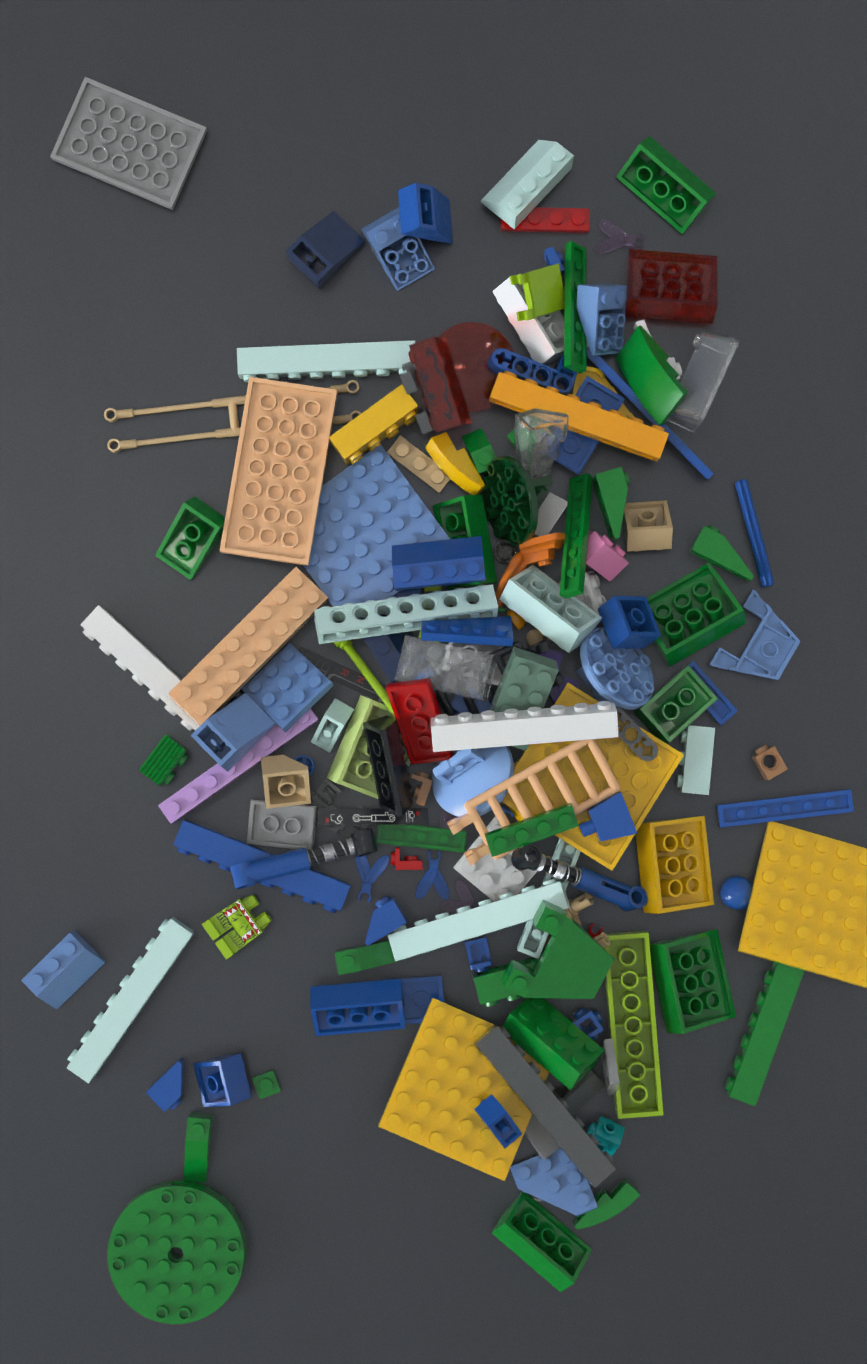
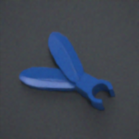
M429 850V869L416 888V898L421 899L424 897L432 884H434L438 895L442 899L448 900L449 889L438 869L441 852L439 850L438 858L433 859L430 857L431 850Z
M366 855L355 857L360 877L364 882L361 892L358 894V900H361L360 896L365 892L369 895L367 901L370 902L372 883L378 879L388 866L389 857L387 855L380 857L371 869Z

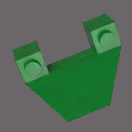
M542 900L533 917V922L536 928L552 936L534 970L511 960L502 978L504 989L524 998L594 999L614 961V957L592 938L581 925L571 918L564 909L546 900Z

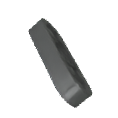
M616 707L617 713H620L619 720L622 723H625L626 720L629 722L628 725L621 729V732L618 731V737L641 760L651 761L655 759L658 754L656 744L622 709ZM626 729H636L638 735L634 741H629L625 738ZM642 736L645 738V741L641 743L646 747L652 746L651 756H643L641 754L643 749L639 745L636 749L633 747L634 744L641 740Z

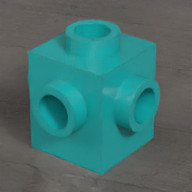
M600 1116L596 1123H591L587 1135L592 1133L600 1143L597 1145L600 1151L604 1152L606 1150L612 1157L621 1144L625 1127L613 1122L611 1119Z

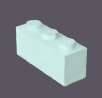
M689 725L681 732L680 743H684L683 752L681 753L684 756L678 764L682 765L681 774H677L676 787L679 788V792L709 795L715 728Z

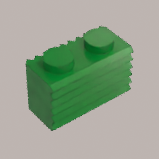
M165 734L139 768V771L158 786H163L164 783L168 785L175 777L173 771L176 767H182L188 760L189 756L186 754L189 750L171 736Z

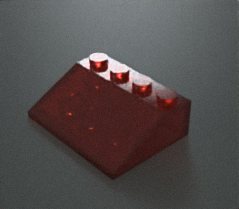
M629 249L625 317L713 324L718 306L717 256Z

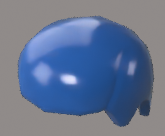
M741 876L727 878L721 885L720 896L722 902L734 910L748 908L753 887L752 883Z

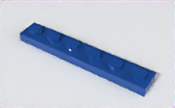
M851 789L716 805L720 828L854 812Z

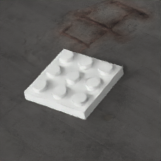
M496 816L487 825L488 832L501 828ZM480 835L468 850L484 843ZM513 851L497 860L493 859L489 853L471 866L464 854L453 867L494 902L499 901V896L513 892V896L518 895L521 889L527 885L537 872L529 869L523 871L516 869L511 861Z

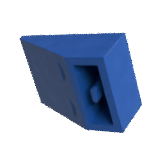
M414 183L398 190L401 235L449 244L453 243L450 200L433 186L421 183Z

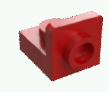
M395 847V852H391V865H395V870H423V860H418V856H404L405 860H400V847Z

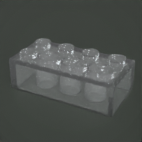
M405 635L394 680L405 682L430 678L434 691L487 703L497 658L491 654L433 641H423L420 638Z

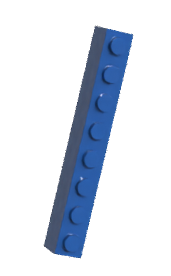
M186 819L182 821L173 846L178 847V852L189 856L190 853L199 855V860L209 864L211 861L220 864L219 868L231 872L230 866L276 855ZM311 868L260 883L269 888H273L274 885L282 888V893L294 896L295 893L303 896V901L315 905V902L324 904L323 908L333 913H336V910H342L352 885Z

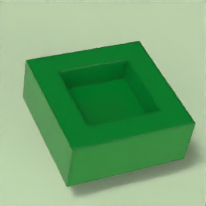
M274 1069L252 1077L259 1099L281 1092Z

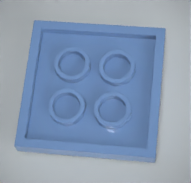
M289 643L242 690L286 733L334 684Z

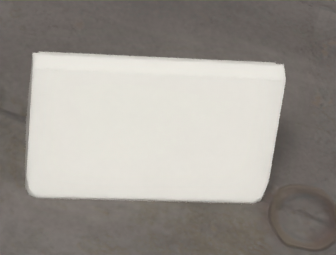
M552 493L548 494L538 509V524L534 534L536 537L550 533L566 509L567 501Z

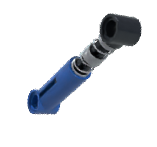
M365 829L351 834V837L343 842L338 840L336 844L327 843L313 850L309 848L307 851L303 847L255 861L241 862L230 866V871L235 889H243L256 885L259 882L308 870L313 863L320 864L321 861L335 860V857L339 859V856H348L349 854L361 857L377 852L378 848L373 830Z
M535 844L520 847L514 850L511 855L512 864L516 869L521 871L529 869L538 872L542 870L547 875L550 874L551 877L556 879H563L564 882L570 881L571 886L575 889L618 905L623 911L629 912L642 908L647 904V894L641 886L632 887L584 867H569L565 862L553 861L550 856L546 857L542 854L539 847Z

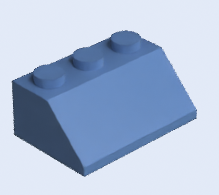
M74 930L58 943L21 981L36 997L58 1009L106 961Z

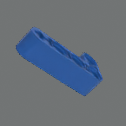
M503 348L496 349L487 360L488 369L497 375L499 372L509 371L516 374L518 379L536 381L538 383L537 386L556 388L559 390V394L566 395L572 389L577 372L564 367V355L557 361L554 368ZM515 365H520L524 373L517 372ZM536 373L544 377V382L536 378ZM557 381L563 383L564 390L557 387Z

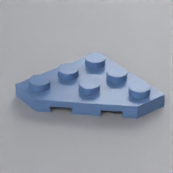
M560 1147L546 1159H542L538 1155L510 1167L518 1190L537 1197L575 1216H580L598 1208L588 1180Z

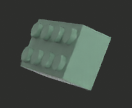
M513 647L489 710L504 712L507 709L528 710L530 707H540L543 709L559 671L557 661ZM529 744L514 745L512 747L526 751Z

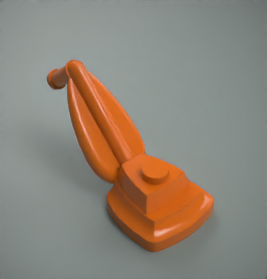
M565 533L547 534L519 544L520 552L516 553L510 560L496 589L495 595L498 607H502L504 604L499 599L510 578L524 571L527 565L538 564L539 567L552 564L551 561L554 560L555 551L562 550Z

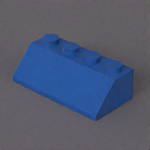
M482 537L393 545L392 569L395 590L485 582Z
M401 979L310 987V1009L315 1036L405 1029Z

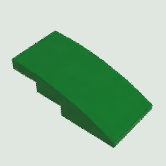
M640 325L615 358L634 394L658 425L665 424L689 392L676 379L679 374L667 362L669 356Z

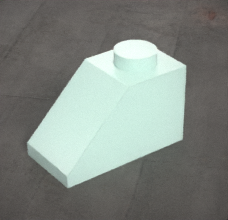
M335 698L324 714L311 743L330 753L346 727L354 709Z

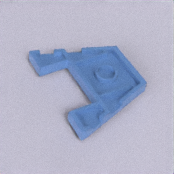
M751 590L742 608L761 618V622L740 658L719 647L709 666L779 680L801 641L777 617L772 608L761 599L759 594L755 590Z

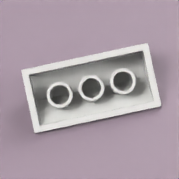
M508 278L493 291L498 303L508 316L509 322L514 326L521 342L524 343L529 351L532 360L546 365L564 355V317L560 310L529 321H517L516 312L528 310L523 284L511 285L510 278Z

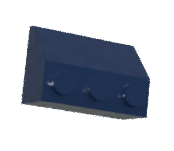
M411 631L363 638L391 683L429 661Z

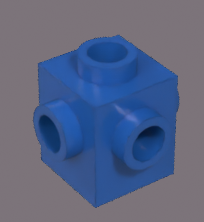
M582 1007L573 1013L572 1023L592 1040L601 1035L600 1032L604 1029L600 1023L603 1022V1019L597 1010L592 1012L590 1007L587 1009ZM586 1019H589L590 1024L588 1026H583L582 1022Z

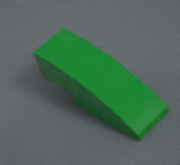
M626 1178L610 1194L602 1188L594 1197L598 1208L577 1216L573 1220L574 1227L577 1230L591 1227L619 1214L640 1196L638 1189Z

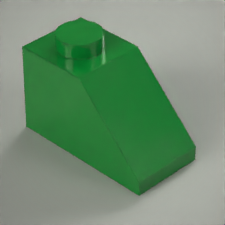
M480 428L461 436L471 461L481 477L487 471V464L496 458V455L485 433Z

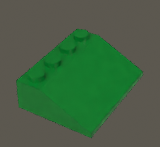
M710 562L647 597L661 637L653 643L669 667L746 624L744 609Z
M718 929L679 936L650 944V955L667 1033L685 1034L736 1017Z

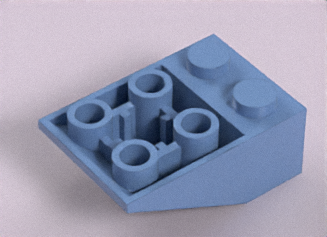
M399 207L361 229L396 291L435 269L421 240L417 237L401 235Z
M610 283L578 285L576 308L592 356L617 354L623 348L627 285Z
M244 693L209 717L191 736L228 772L276 723Z

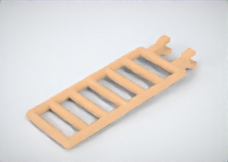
M595 739L576 740L465 802L464 807L467 813L448 821L447 824L453 835L471 823L475 825L484 843L464 852L470 866L490 853L484 835L488 833V830L475 807L488 801L501 827L510 825L495 797L508 790L523 819L532 817L516 787V784L528 779L545 812L554 809L536 776L537 772L548 767L567 804H572L575 816L620 791L621 787ZM586 745L589 746L610 786L599 793L576 753L577 750ZM566 756L570 759L590 797L580 804L576 802L555 763ZM514 850L494 856L492 858L495 860L500 859Z

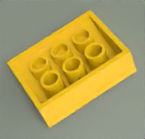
M705 816L642 822L637 830L636 844L641 887L645 889L648 898L647 904L643 907L644 913L661 914L714 905Z

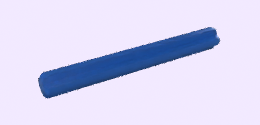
M746 479L739 480L735 483L759 578L762 587H769L774 584L749 484Z

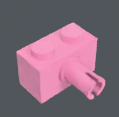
M589 530L586 564L608 581H611L629 564L624 557L626 552L618 544L613 546L614 543L607 535L601 536L596 531Z

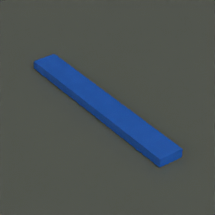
M588 347L586 349V356L653 425H658L632 389L599 355L592 356ZM666 424L658 425L665 429L664 432L669 433L667 439L706 479H709L714 474Z

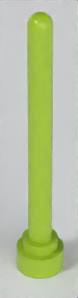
M352 641L333 642L337 648L345 650L395 718L386 690L354 649Z

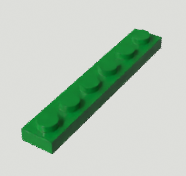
M570 241L565 244L564 367L580 374L586 371V336L576 307L578 285L586 284L587 248Z
M589 473L569 479L559 594L564 599L584 594L593 477Z

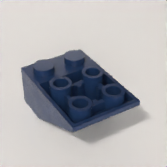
M332 211L302 234L286 250L287 258L320 289L365 243V240L335 211Z

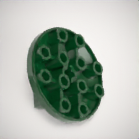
M511 456L496 457L487 464V471L481 477L485 484L482 496L486 519L490 522L494 535L497 538H501L509 545L517 546L527 542L534 536L538 524V509L553 482L549 476L531 480L526 469L515 458Z

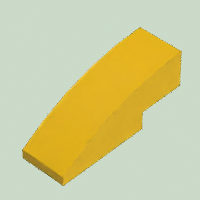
M447 432L431 437L425 448L441 471L469 494L479 495L485 484L465 448L456 450Z

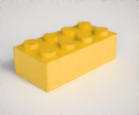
M401 384L329 437L331 445L347 466L351 463L355 464L363 458L362 455L368 450L372 451L381 445L380 442L386 437L391 439L399 433L398 429L404 424L409 426L416 421L415 415L418 414V405L410 394L407 395L404 386Z

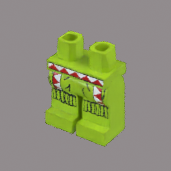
M254 894L244 899L241 897L201 924L213 941L230 928H234L215 943L226 960L265 930L264 928L272 921L266 911L257 917L252 912V909L260 904Z

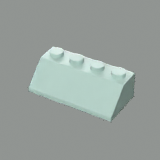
M538 140L486 194L481 203L515 229L572 169L574 155L558 142Z
M534 565L510 578L499 599L509 609L514 610L526 622L532 624L544 636L550 638L568 653L580 646L602 619L601 616L575 596L566 599L559 595L560 585Z

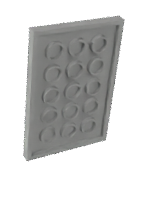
M85 77L50 158L173 210L208 130L205 126Z

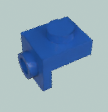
M552 246L544 251L543 257L548 266L559 263L561 276H563L565 270L562 266L564 263L560 252H555Z
M486 936L464 941L470 970L475 969L476 972L489 970L488 966L493 964Z

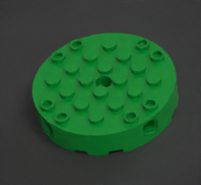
M170 1180L155 1184L134 1197L117 1219L108 1243V1268L112 1282L119 1295L140 1315L165 1324L191 1323L214 1313L234 1292L246 1261V1234L243 1223L235 1212V1208L223 1195L210 1189L211 1187L199 1182ZM172 1248H180L183 1254H176Z

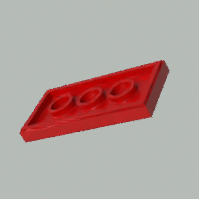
M430 678L387 684L386 691L411 765L439 762L455 755L453 750L433 752L431 718L441 714Z

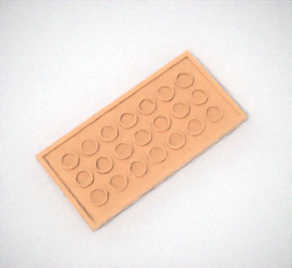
M249 377L220 545L221 553L309 566L330 443L329 437L331 436L338 395L337 390Z

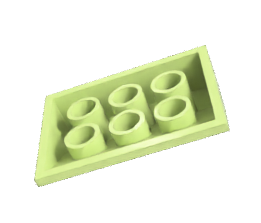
M360 695L327 775V779L376 799H378L363 723L386 715L394 718L384 704ZM399 733V734H400L401 742H402L403 745H404V742H403L401 733ZM405 748L404 760L409 767L410 760Z

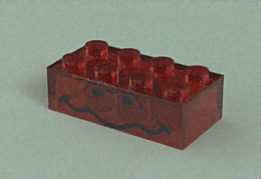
M431 337L409 345V358L411 363L415 364L417 373H415L416 381L419 386H422L424 393L422 400L425 407L429 409L431 415L429 416V422L432 429H435L436 433L471 424L472 421L446 337Z

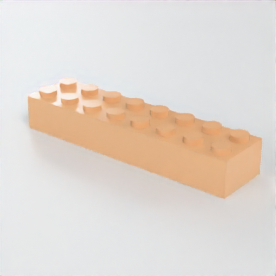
M295 567L168 693L169 697L192 720L201 726L209 717L220 711L315 615L314 609H320L327 603L328 597Z

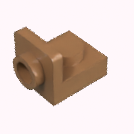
M417 771L416 775L411 774L410 778L423 782L422 786L417 785L413 798L417 799L416 804L425 806L433 781L429 779V774Z

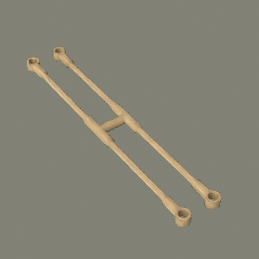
M350 380L347 384L331 385L328 389H335L338 393L348 392L351 395H355L359 392L360 387L357 381ZM351 384H355L357 388L356 390L351 391L349 390V386ZM246 395L212 399V401L138 410H115L108 408L104 412V417L108 422L113 423L118 419L131 418L134 415L211 406L213 408L228 406L231 428L218 429L215 432L146 440L132 439L119 441L117 439H110L107 447L111 452L118 453L121 449L137 448V446L211 437L239 436L241 427H239L237 405L245 404ZM353 411L348 415L334 416L333 423L335 425L349 423L354 415H360L361 412ZM110 412L115 413V416L112 419L108 418V414ZM117 442L118 447L111 449L112 443Z

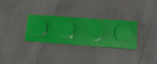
M571 803L490 831L484 835L490 853L494 857L578 827L579 825Z

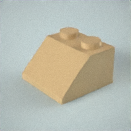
M667 500L625 503L623 523L627 552L672 549L673 526Z
M285 755L261 757L266 809L311 804L308 766Z

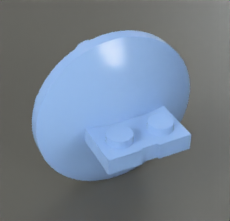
M604 627L594 629L583 640L580 647L582 667L576 673L586 686L588 685L599 702L609 701L615 703L617 707L633 710L646 704L654 691L653 674L650 668L651 662L649 657L643 654L640 649H635L640 656L636 654L634 649H612Z
M508 746L453 750L455 754L453 757L435 762L432 770V789L439 805L450 814L460 817L467 813L464 807L466 801L513 776L514 763ZM508 790L495 796L499 803L503 801ZM488 801L475 807L480 816L492 810Z

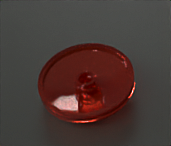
M465 322L454 325L437 338L430 350L437 357L438 369L446 377L448 383L447 399L451 406L456 409L480 411L496 405L489 402L498 375L488 369L487 360L496 349L503 348L511 352L514 351L507 338L494 327L479 322ZM429 354L428 376L436 394L446 403L444 399L445 383L443 377L435 370L434 358Z

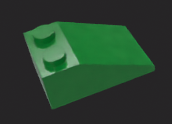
M622 467L595 474L592 481L608 537L613 543H616L620 537L628 491L627 485L630 484L626 471L623 472Z
M197 497L183 502L155 556L189 580H193L221 540L225 517Z
M687 665L656 691L646 704L637 708L634 713L655 737L668 744L718 698Z

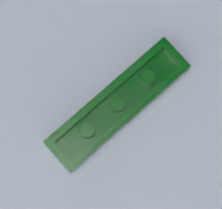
M378 825L376 843L464 853L467 830H461L453 835L450 828L423 825Z

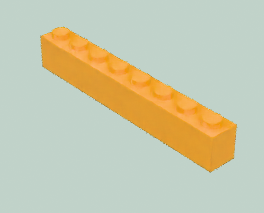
M509 371L498 373L489 402L655 462H658L669 435V433L664 432L665 429L658 425L650 427L643 424L644 421L639 418L631 417V419L623 417V414L617 410L610 409V411L601 409V405L594 402L584 403L575 395L568 394L565 396L559 394V390L556 388L537 386L538 383L536 381L518 379L516 374Z

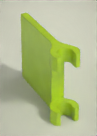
M559 263L509 276L511 285L523 284L528 309L516 312L517 321H529L536 317L564 309L565 294Z

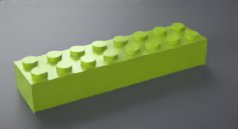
M646 930L605 933L609 938L605 941L609 940L610 946H606L604 949L614 957V961L605 977L609 1039H613L620 1082L618 1090L614 1095L615 1114L618 1119L662 1116L663 1102L649 933Z

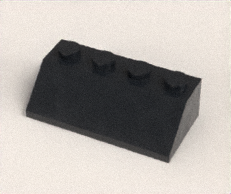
M386 715L364 722L363 726L380 808L400 817L413 805L412 796L414 793L408 780L409 768L404 760L405 747L400 739L397 719Z

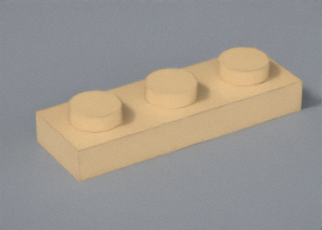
M401 435L387 451L391 458L438 494L441 493L451 480L431 458Z

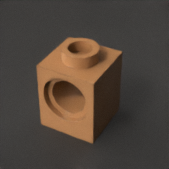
M767 744L756 749V755L752 756L764 780L769 781L788 770L775 746L768 747ZM767 755L772 756L774 760L773 765L769 768L763 762Z

